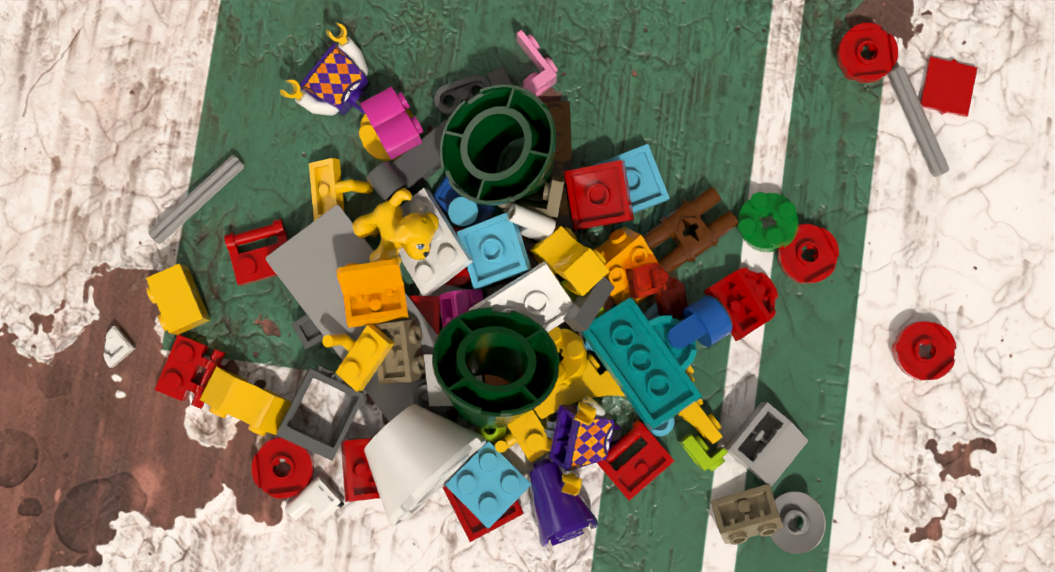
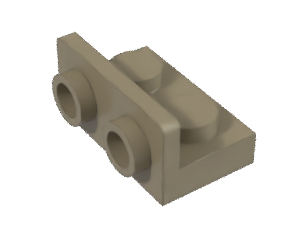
M418 319L373 324L395 343L377 369L379 385L407 383L425 379V363L421 346L423 334Z
M770 484L711 500L719 533L725 544H742L750 537L757 535L770 536L775 534L778 529L783 528Z

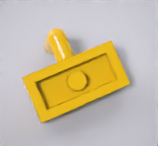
M329 158L309 163L314 221L335 205H339L344 211L343 193L352 191L370 194L373 191V187L369 182L353 179L342 181L340 159Z
M373 324L365 327L356 342L346 333L325 335L322 339L325 347L342 346L349 352L335 373L356 392L363 391L395 344Z
M531 410L508 424L507 427L511 433L498 440L495 444L496 451L503 453L518 443L529 462L532 463L551 450L552 440L547 437L544 427L534 411Z

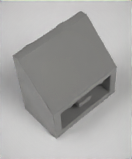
M760 402L725 445V449L766 485L770 484V487H772L807 444L808 440L789 419L768 402Z

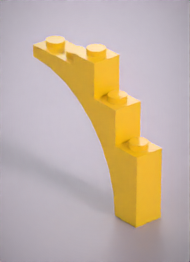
M589 353L586 355L588 363L582 376L570 385L566 386L565 383L555 385L556 388L553 389L547 399L534 408V410L541 419H544L557 411L560 404L570 405L581 401L584 397L625 395L607 370L599 375L596 370L600 368V365ZM690 365L685 372L691 381L694 382L695 379L691 375L694 373V370ZM701 399L677 414L690 423L708 443L714 444L723 437L718 431L722 427L711 413L707 416L700 406L703 404Z

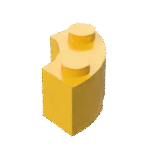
M555 227L550 236L537 241L527 250L539 264L546 261L554 274H559L567 281L564 286L580 296H584L610 272L604 265L606 263L604 257L597 250H591V248L577 242L576 236L567 227Z
M216 367L200 398L201 401L210 406L208 411L222 418H226L227 414L249 424L248 429L258 435L265 436L266 432L276 435V430L291 401L271 390L262 389L251 384L243 377Z

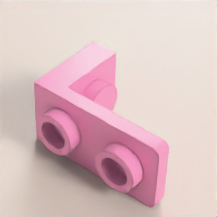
M520 30L516 33L517 42L541 72L540 74L534 72L523 81L524 85L522 88L529 90L538 97L556 83V72L558 70L549 57L544 59L539 53L540 47L531 34L526 36Z

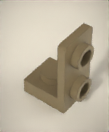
M553 175L552 183H545L542 200H546L548 203L521 198L510 203L498 205V207H502L505 212H508L513 204H517L547 217L558 218L565 177Z

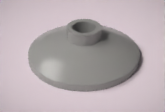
M802 492L782 494L775 499V503L783 528L778 529L770 537L779 548L793 554L809 552L821 542L826 528L824 512L820 504L808 494ZM799 517L804 520L802 528L797 526V519Z

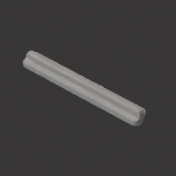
M902 66L891 70L888 73L889 79L932 175L937 177L947 173L950 168L906 69Z
M235 155L230 156L148 232L149 236L156 243H163L244 169V164Z

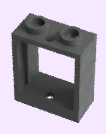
M318 364L316 369L308 367L276 430V435L333 461L365 394L362 391L356 392L345 381L342 382L333 378V371ZM313 378L352 396L330 442L290 424Z

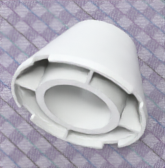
M416 404L406 408L372 438L364 449L388 522L394 527L402 521L401 518L405 514L410 516L462 468L461 466L469 457L472 458L483 447L486 439L482 435Z

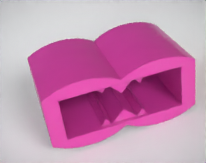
M391 86L360 103L391 160L423 143L419 134L424 131L415 116L409 118L405 110L410 107L402 92L396 94Z

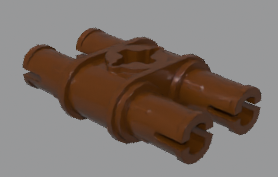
M713 187L708 188L691 201L689 199L683 200L679 207L666 216L662 215L658 220L659 223L642 235L650 250L660 245L669 237L676 242V248L657 261L658 265L663 269L665 276L686 262H695L696 257L709 248L716 247L717 243H719L718 239L739 224L731 211H727L708 225L704 224L701 215L721 201V197ZM685 226L687 228L690 226L694 227L695 231H693L692 236L688 235L685 237L682 232L685 230Z

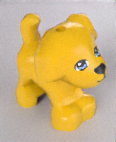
M405 188L397 190L388 201L379 204L373 212L357 218L352 223L353 231L359 238L364 239L368 235H372L373 238L379 234L381 236L380 245L369 255L370 263L380 258L397 259L400 265L402 259L399 251L402 248L414 260H425L430 254L431 243L439 227V218L431 212H415L404 217L403 209L400 205L405 200H411L412 194L409 190Z

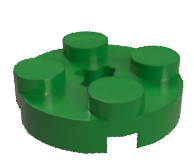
M757 192L753 194L751 199L742 206L738 215V228L744 241L749 247L760 252L775 251L774 249L782 246L786 247L794 240L799 229L795 205L788 198L777 193ZM772 216L776 224L774 226L769 225L767 229L763 228L761 220Z

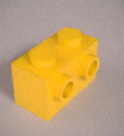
M179 263L146 278L149 287L146 288L147 294L152 303H157L161 313L158 315V319L165 331L178 335L211 320L188 266Z

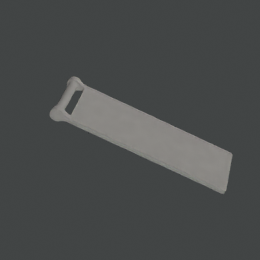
M335 205L266 257V261L323 336L346 333L355 342L367 325L348 328L343 293L337 279L336 269L344 267L349 263H370L369 255L373 252V249L365 239L355 235L351 220L339 205ZM406 294L409 318L389 322L418 319L423 334L421 341L423 356L424 354H433L438 335ZM342 346L333 347L343 361L349 352ZM376 370L364 389L390 422L406 408L413 405V391L419 384L427 382L426 371L425 379L407 383L379 385L378 371ZM428 392L422 395V399L425 401L429 400Z

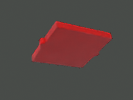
M930 57L920 99L922 107L940 111L941 115L949 113L967 117L978 67L957 63L956 59L948 61Z

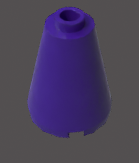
M548 458L533 464L534 470L529 474L539 540L542 548H547L549 541L554 546L584 534L582 529L589 525L591 530L599 526L597 518L580 494L574 496L561 492L564 486L562 475L565 472L557 463L551 462Z

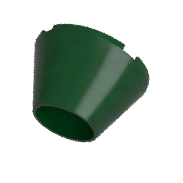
M499 84L485 87L480 90L481 93L469 101H462L449 117L440 142L441 167L445 170L451 187L458 194L474 203L491 206L513 202L534 194L543 188L545 183L549 181L554 169L556 129L552 115L542 100L525 88L516 85ZM524 137V148L519 159L509 169L497 173V163L501 152L512 141Z
M493 307L462 313L444 326L435 341L432 366L438 384L460 415L467 422L479 428L497 429L512 423L544 402L553 391L558 379L560 359L553 339L539 323L513 310L510 313L492 311ZM494 375L503 378L510 384L503 386L489 385L476 379L475 376Z

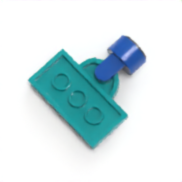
M706 295L685 308L683 311L685 320L683 321L672 318V315L659 316L648 321L635 301L630 297L594 319L587 331H580L650 432L702 397L685 372L693 363L698 351L696 350V340L702 345L710 347L732 332L733 326L728 311L713 296Z

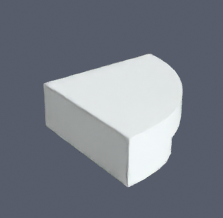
M113 326L106 335L104 359L109 368L115 367L136 349L118 326Z

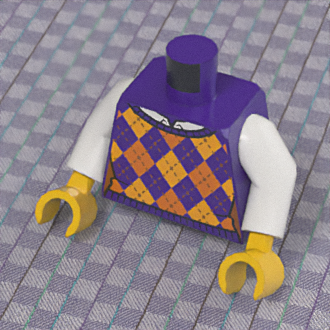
M335 22L340 28V34L337 37H333L328 29L326 34L330 39L339 42V44H332L300 85L295 80H285L293 86V91L291 94H288L286 91L280 90V94L286 98H295L296 103L313 114L333 116L340 113L345 115L352 106L362 114H365L360 103L370 98L364 93L369 86L366 78L369 70L361 50L350 37H346L347 30L345 26Z
M584 397L578 406L559 405L549 456L551 460L566 470L562 475L564 486L561 492L577 496L581 490V473L594 463L605 460L608 456L610 442L618 441L622 435L620 425L614 423L613 418L605 414L604 407L590 397Z

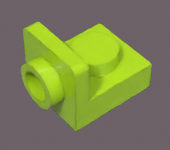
M687 434L678 441L702 471L709 469L712 472L725 462L723 457L728 453L725 447L717 448L708 456L706 452L709 448L698 435L694 438L691 434Z

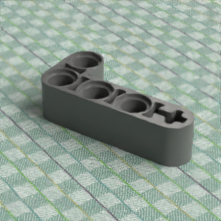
M448 119L421 139L423 143L406 151L391 164L383 162L366 177L367 181L384 202L388 201L399 189L405 188L412 192L442 168L440 163V142Z

